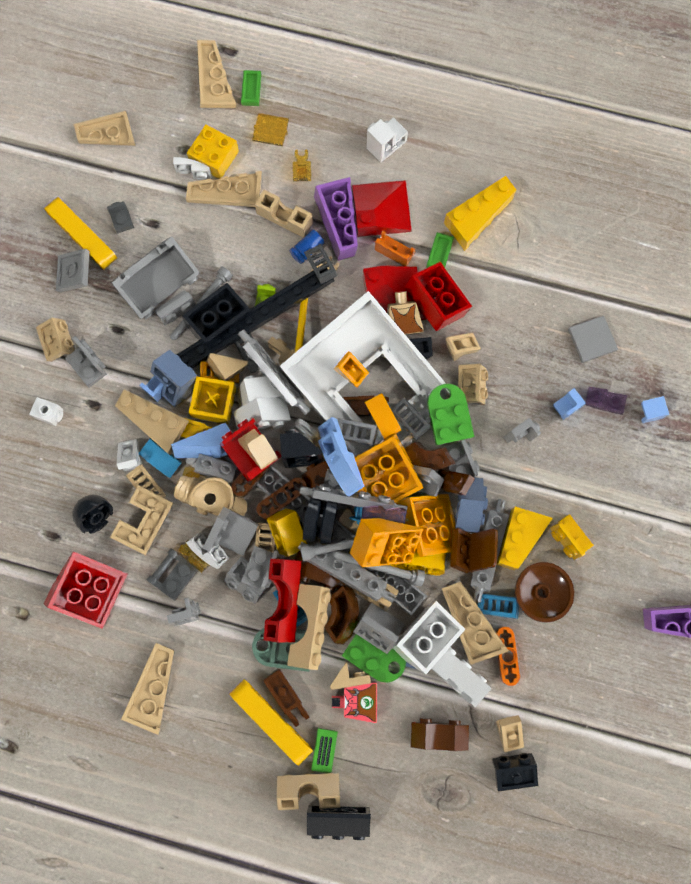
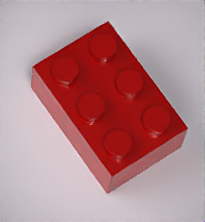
M441 262L412 275L405 285V289L435 331L463 318L472 307Z

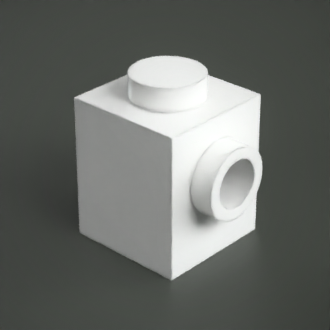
M37 397L29 415L37 420L56 426L63 417V408L58 404Z

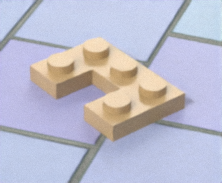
M138 485L129 503L146 511L139 527L136 528L119 520L110 538L146 555L173 502Z

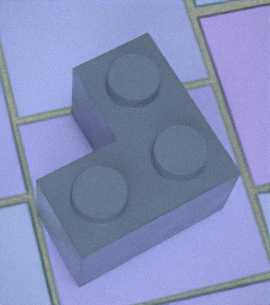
M171 350L152 362L150 371L164 385L161 395L174 407L191 395L197 375L191 367L183 363L181 358Z
M474 477L475 480L465 496L457 494L458 504L455 528L468 532H479L480 525H484L485 514L483 509L487 510L488 498H486L487 486H484L483 478Z

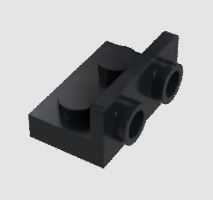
M532 753L500 756L492 759L498 792L538 786L537 764Z

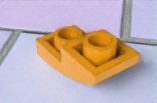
M382 393L365 402L384 439L402 431Z

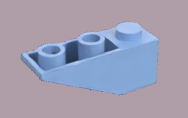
M227 424L217 425L171 444L174 457L198 458L199 454L212 458H220L227 455L220 445L223 441L221 437L230 431Z

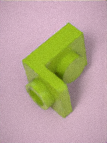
M270 284L257 285L255 306L276 294V288Z

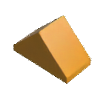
M349 351L334 367L335 371L355 387H358L369 374L365 367Z

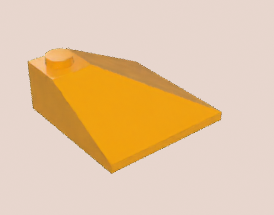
M396 433L354 457L364 487L358 490V493L364 491L375 497L385 495L396 503L424 488Z
M440 494L436 497H409L396 502L398 505L407 506L406 514L395 512L398 523L423 528L416 549L420 557L451 552L452 529H455V518L449 494Z

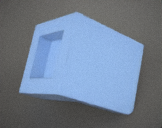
M155 376L146 385L143 383L139 385L156 402L163 397L161 394L164 385Z
M573 388L563 398L555 402L553 407L564 420L582 408L586 403L576 389Z
M664 396L641 402L645 415L641 419L642 423L663 419L669 415Z

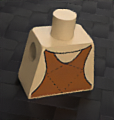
M406 291L395 292L396 303L388 304L387 314L404 334L424 332L416 302L407 301Z

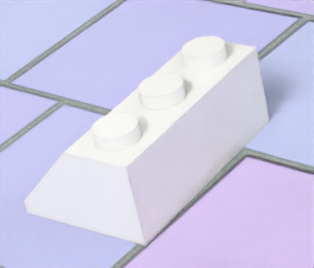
M434 601L423 610L398 638L393 649L406 662L422 673L427 674L464 632L465 628L437 601Z

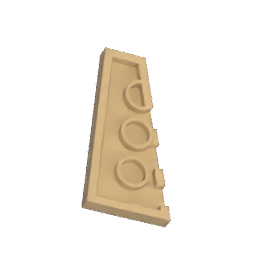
M197 40L200 108H236V102L233 99L232 90L228 84L225 69H223L215 40Z
M256 171L255 174L248 175L246 173L239 174V176L229 178L225 176L217 180L206 179L188 182L186 201L188 203L255 207L261 192L262 171Z
M125 389L115 404L124 415L169 455L173 451L171 444L179 440L189 422L185 418Z
M462 582L442 588L452 617L465 628L464 632L460 635V639L470 665L508 652V649Z
M155 643L121 720L159 735L174 655L173 649Z

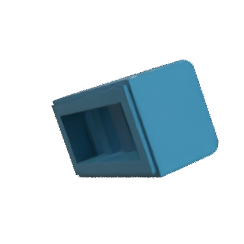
M489 594L482 595L481 603H478V607L484 615L518 619L519 606L516 598ZM485 599H489L487 610H484ZM493 600H497L495 611H492ZM501 601L505 602L504 612H500ZM509 602L513 603L512 613H508Z

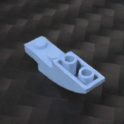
M331 417L318 427L321 436L318 443L333 476L345 494L350 497L363 488L364 484L354 455L347 450L339 423L336 418Z

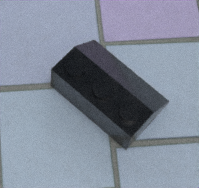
M226 283L182 315L186 327L198 340L207 344L249 313L251 309L231 286Z
M288 430L284 434H280L281 456L285 468L307 467L314 463L318 465L323 462L322 450L301 433H296L295 430Z
M308 805L307 835L311 836L312 839H323L324 836H332L334 840H343L344 836L353 837V840H365V837H370V807L340 806L339 808H319V806Z

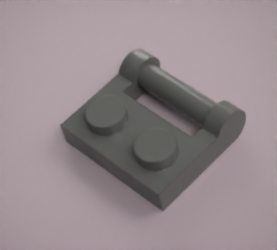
M170 548L166 558L153 575H149L146 580L175 601L199 569ZM174 559L178 560V564L163 583L158 581Z

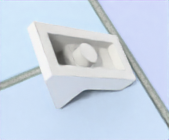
M137 439L118 443L117 466L119 470H134L142 464Z

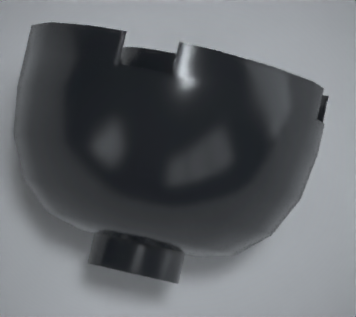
M94 494L78 500L72 511L74 523L84 534L85 532L93 534L100 531L107 525L108 521L106 519L109 517V514L113 515L112 505L105 498Z

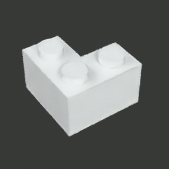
M394 117L390 121L385 122L380 119L378 122L372 123L367 129L366 149L382 163L407 141L408 131Z
M256 398L233 411L236 426L245 419L250 421L254 418L256 421L254 425L258 430L273 426L274 429L281 428L285 422L291 420L287 403L283 398Z

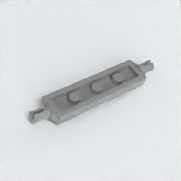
M242 330L238 335L245 342L243 348L246 350L247 356L256 362L260 372L271 380V385L280 391L287 404L292 407L298 406L304 415L309 413L311 409L305 404V398L256 339L251 338L245 330Z
M327 484L316 485L313 488L304 486L300 488V494L309 495L316 499L389 513L398 512L406 514L407 506L394 503V500L385 495L375 497L371 496L368 492L360 491L349 497L342 488L333 489Z
M498 499L496 510L489 511L485 530L494 528L498 531L497 560L509 516L504 512L505 500H503L500 507L502 499ZM496 566L473 573L470 586L476 589L473 597L475 602L478 594L477 602L481 603L483 592L490 591Z
M317 542L313 547L321 546V544ZM334 552L318 554L307 561L375 601L383 597L392 603L396 595L386 590V581L356 564L335 559L333 557Z

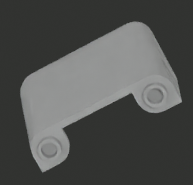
M169 237L110 283L140 319L143 317L147 319L154 314L153 309L182 285L194 283L198 279L197 275L200 272L173 237Z

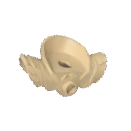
M183 475L176 483L174 497L185 504L197 508L196 512L207 516L208 513H212L218 516L223 507L241 516H244L247 511L246 500L235 496L231 486L222 478H207L201 475L199 478H191ZM208 493L215 495V502L212 504H206L204 501V497Z

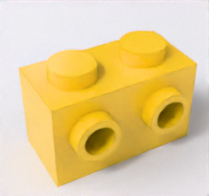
M285 508L267 518L279 554L289 557L300 551L298 547L302 541L307 544L303 540L300 517L296 511Z

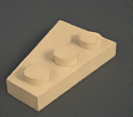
M126 111L74 124L79 144L136 146Z

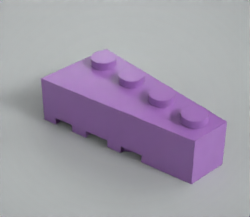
M350 177L317 185L314 192L315 202L338 261L355 256L358 247Z
M691 605L643 608L645 629L691 638Z

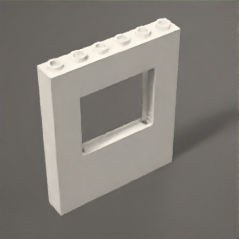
M369 291L279 366L281 371L325 422L334 417L337 421L340 418L363 423L338 393L349 381L335 371L334 367L348 351L365 368L383 354L416 393L408 402L428 423L430 422L427 407L428 396L435 387L446 384ZM446 388L440 391L441 398H449L450 392ZM404 406L397 413L400 415L407 407ZM410 411L403 419L406 420L412 415V412ZM414 418L408 425H413L418 419ZM397 420L402 431L396 434L405 448L412 442V436ZM347 424L343 426L342 435L346 434ZM420 424L414 431L417 432L423 425ZM355 426L351 427V437H353ZM359 427L357 438H361L363 430L361 427ZM367 429L365 439L369 440L370 430ZM377 429L375 444L384 440L379 429ZM344 440L346 447L354 456L372 447L371 445Z

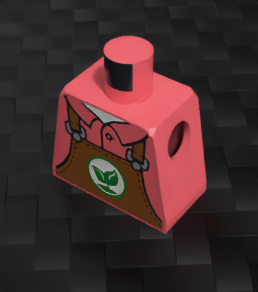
M377 682L344 688V696H332V708H344L345 718L377 723Z

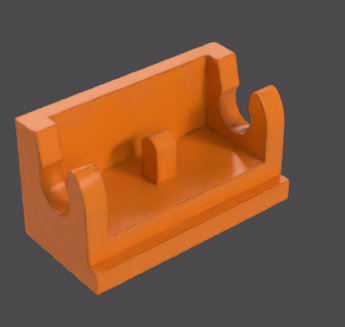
M382 231L380 239L377 238L375 241V250L400 265L407 266L415 254V248H408L387 236L385 231Z

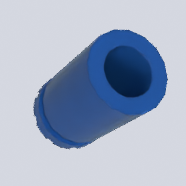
M312 230L289 251L292 257L302 264L304 260H307L305 251L319 244L323 246L325 242L318 232Z

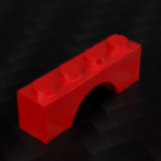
M270 559L269 580L275 584L278 590V605L273 615L265 620L264 641L295 642L301 561Z

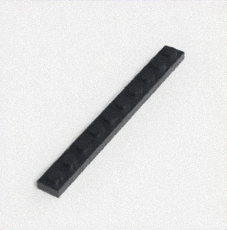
M313 270L251 308L249 313L209 343L204 344L199 340L176 355L188 367L194 368L201 364V361H206L210 353L217 354L240 340L241 337L238 334L242 330L250 334L335 280L333 278L320 284Z

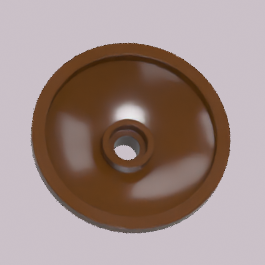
M539 562L528 566L520 573L515 585V598L522 612L532 620L544 623L554 622L564 617L571 609L574 601V586L569 575L561 567L549 562ZM539 589L543 591L542 597L538 595Z

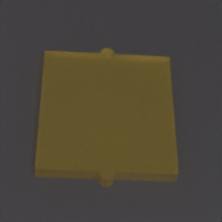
M258 113L252 141L283 147L285 136L288 134L289 118Z

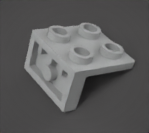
M74 336L73 340L79 348L65 359L90 388L107 375L103 370L106 366L83 338L79 340Z
M223 507L203 549L210 552L213 545L218 546L220 544L240 555H244L258 527V523Z
M371 603L353 632L388 654L396 644L404 623Z

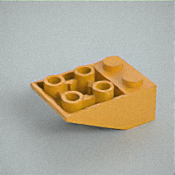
M380 518L361 519L350 554L362 568L411 563L423 528Z

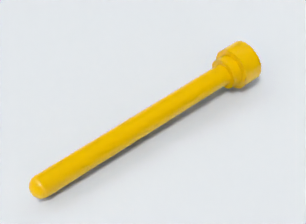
M308 298L300 302L295 353L303 347Z

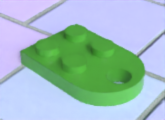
M442 384L435 387L430 392L427 400L435 444L441 445L475 437L464 392L453 384ZM443 388L450 392L448 399H443L440 396V391Z
M357 634L342 655V657L377 681L385 683L397 680L403 674L406 666V661L393 648L386 654ZM391 662H397L400 665V670L395 674L391 673L388 669Z

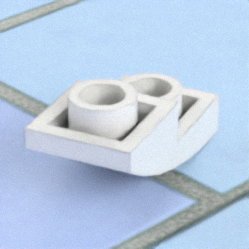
M173 157V165L176 172L181 174L192 172L193 178L197 180L212 179L210 167L188 158Z
M200 531L186 544L207 564L216 569L220 568L229 557L219 544L218 546L214 545L210 552L203 549L207 538Z

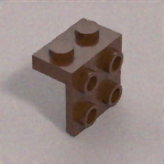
M460 528L452 529L450 567L464 573L494 568L497 565L498 531L493 528L472 534Z

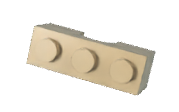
M263 190L255 203L258 215L303 238L307 235L313 224L312 213L298 206L294 210L290 209L280 201V197L266 190Z
M339 773L277 776L278 810L299 809V800L306 794L317 796L319 808H339Z

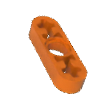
M500 627L496 633L499 637L500 634H503V630L510 634V637L507 638V644H511L512 648H506L513 654L510 662H505L502 654L498 655L500 678L504 684L514 686L520 680L515 635L511 628ZM503 664H514V668L510 667L511 673L515 674L512 682L509 679H505V675H508V668L503 669Z

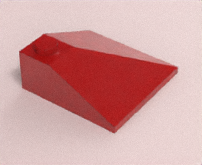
M406 180L352 185L357 237L382 235V231H385L387 234L412 232Z
M376 266L364 268L363 282L365 293L369 291L386 313L388 304L396 303L395 292L406 291L407 301H414L405 289V285L412 275L418 273L417 267ZM417 305L421 320H427Z
M73 551L54 581L43 604L49 609L103 629L128 574Z

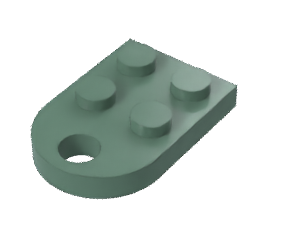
M264 628L255 635L252 650L255 658L262 665L310 672V669L287 666L290 645L300 641L307 630L296 629L295 642L267 641L268 648L265 651H260L257 648L258 641L264 639Z

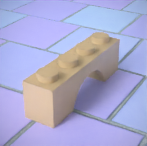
M300 584L297 605L305 611L308 618V627L304 637L297 643L290 645L287 666L318 670V666L321 663V647L324 643V627L328 618L327 607L331 599L329 588Z

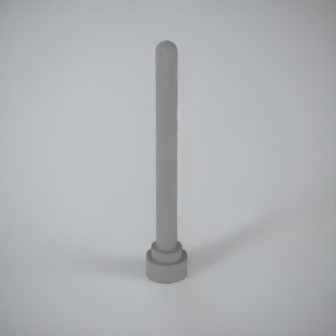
M221 266L217 271L216 280L194 306L215 292L222 283L229 282L233 277L232 273ZM184 320L181 321L170 335L172 340H176L185 330Z
M354 539L316 547L308 546V544L300 545L302 560L304 562L311 560V558L318 554L352 548Z
M340 551L333 553L335 559L359 565L351 554ZM389 565L367 567L409 579L412 585L419 587L422 586L425 580V572L418 569L407 571Z

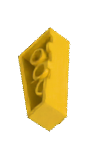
M504 176L446 214L444 224L464 251L513 200L517 189L507 176Z

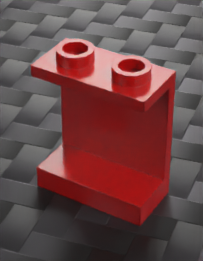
M254 418L250 421L247 419L237 425L239 429L234 433L230 430L221 437L223 441L220 443L221 447L248 482L271 465L269 464L261 470L239 444L238 439L253 429L261 435L254 425L256 422ZM278 450L274 451L278 459L282 457Z

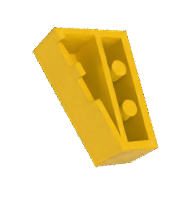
M516 506L512 508L503 536L497 565L514 571L519 569L553 518Z

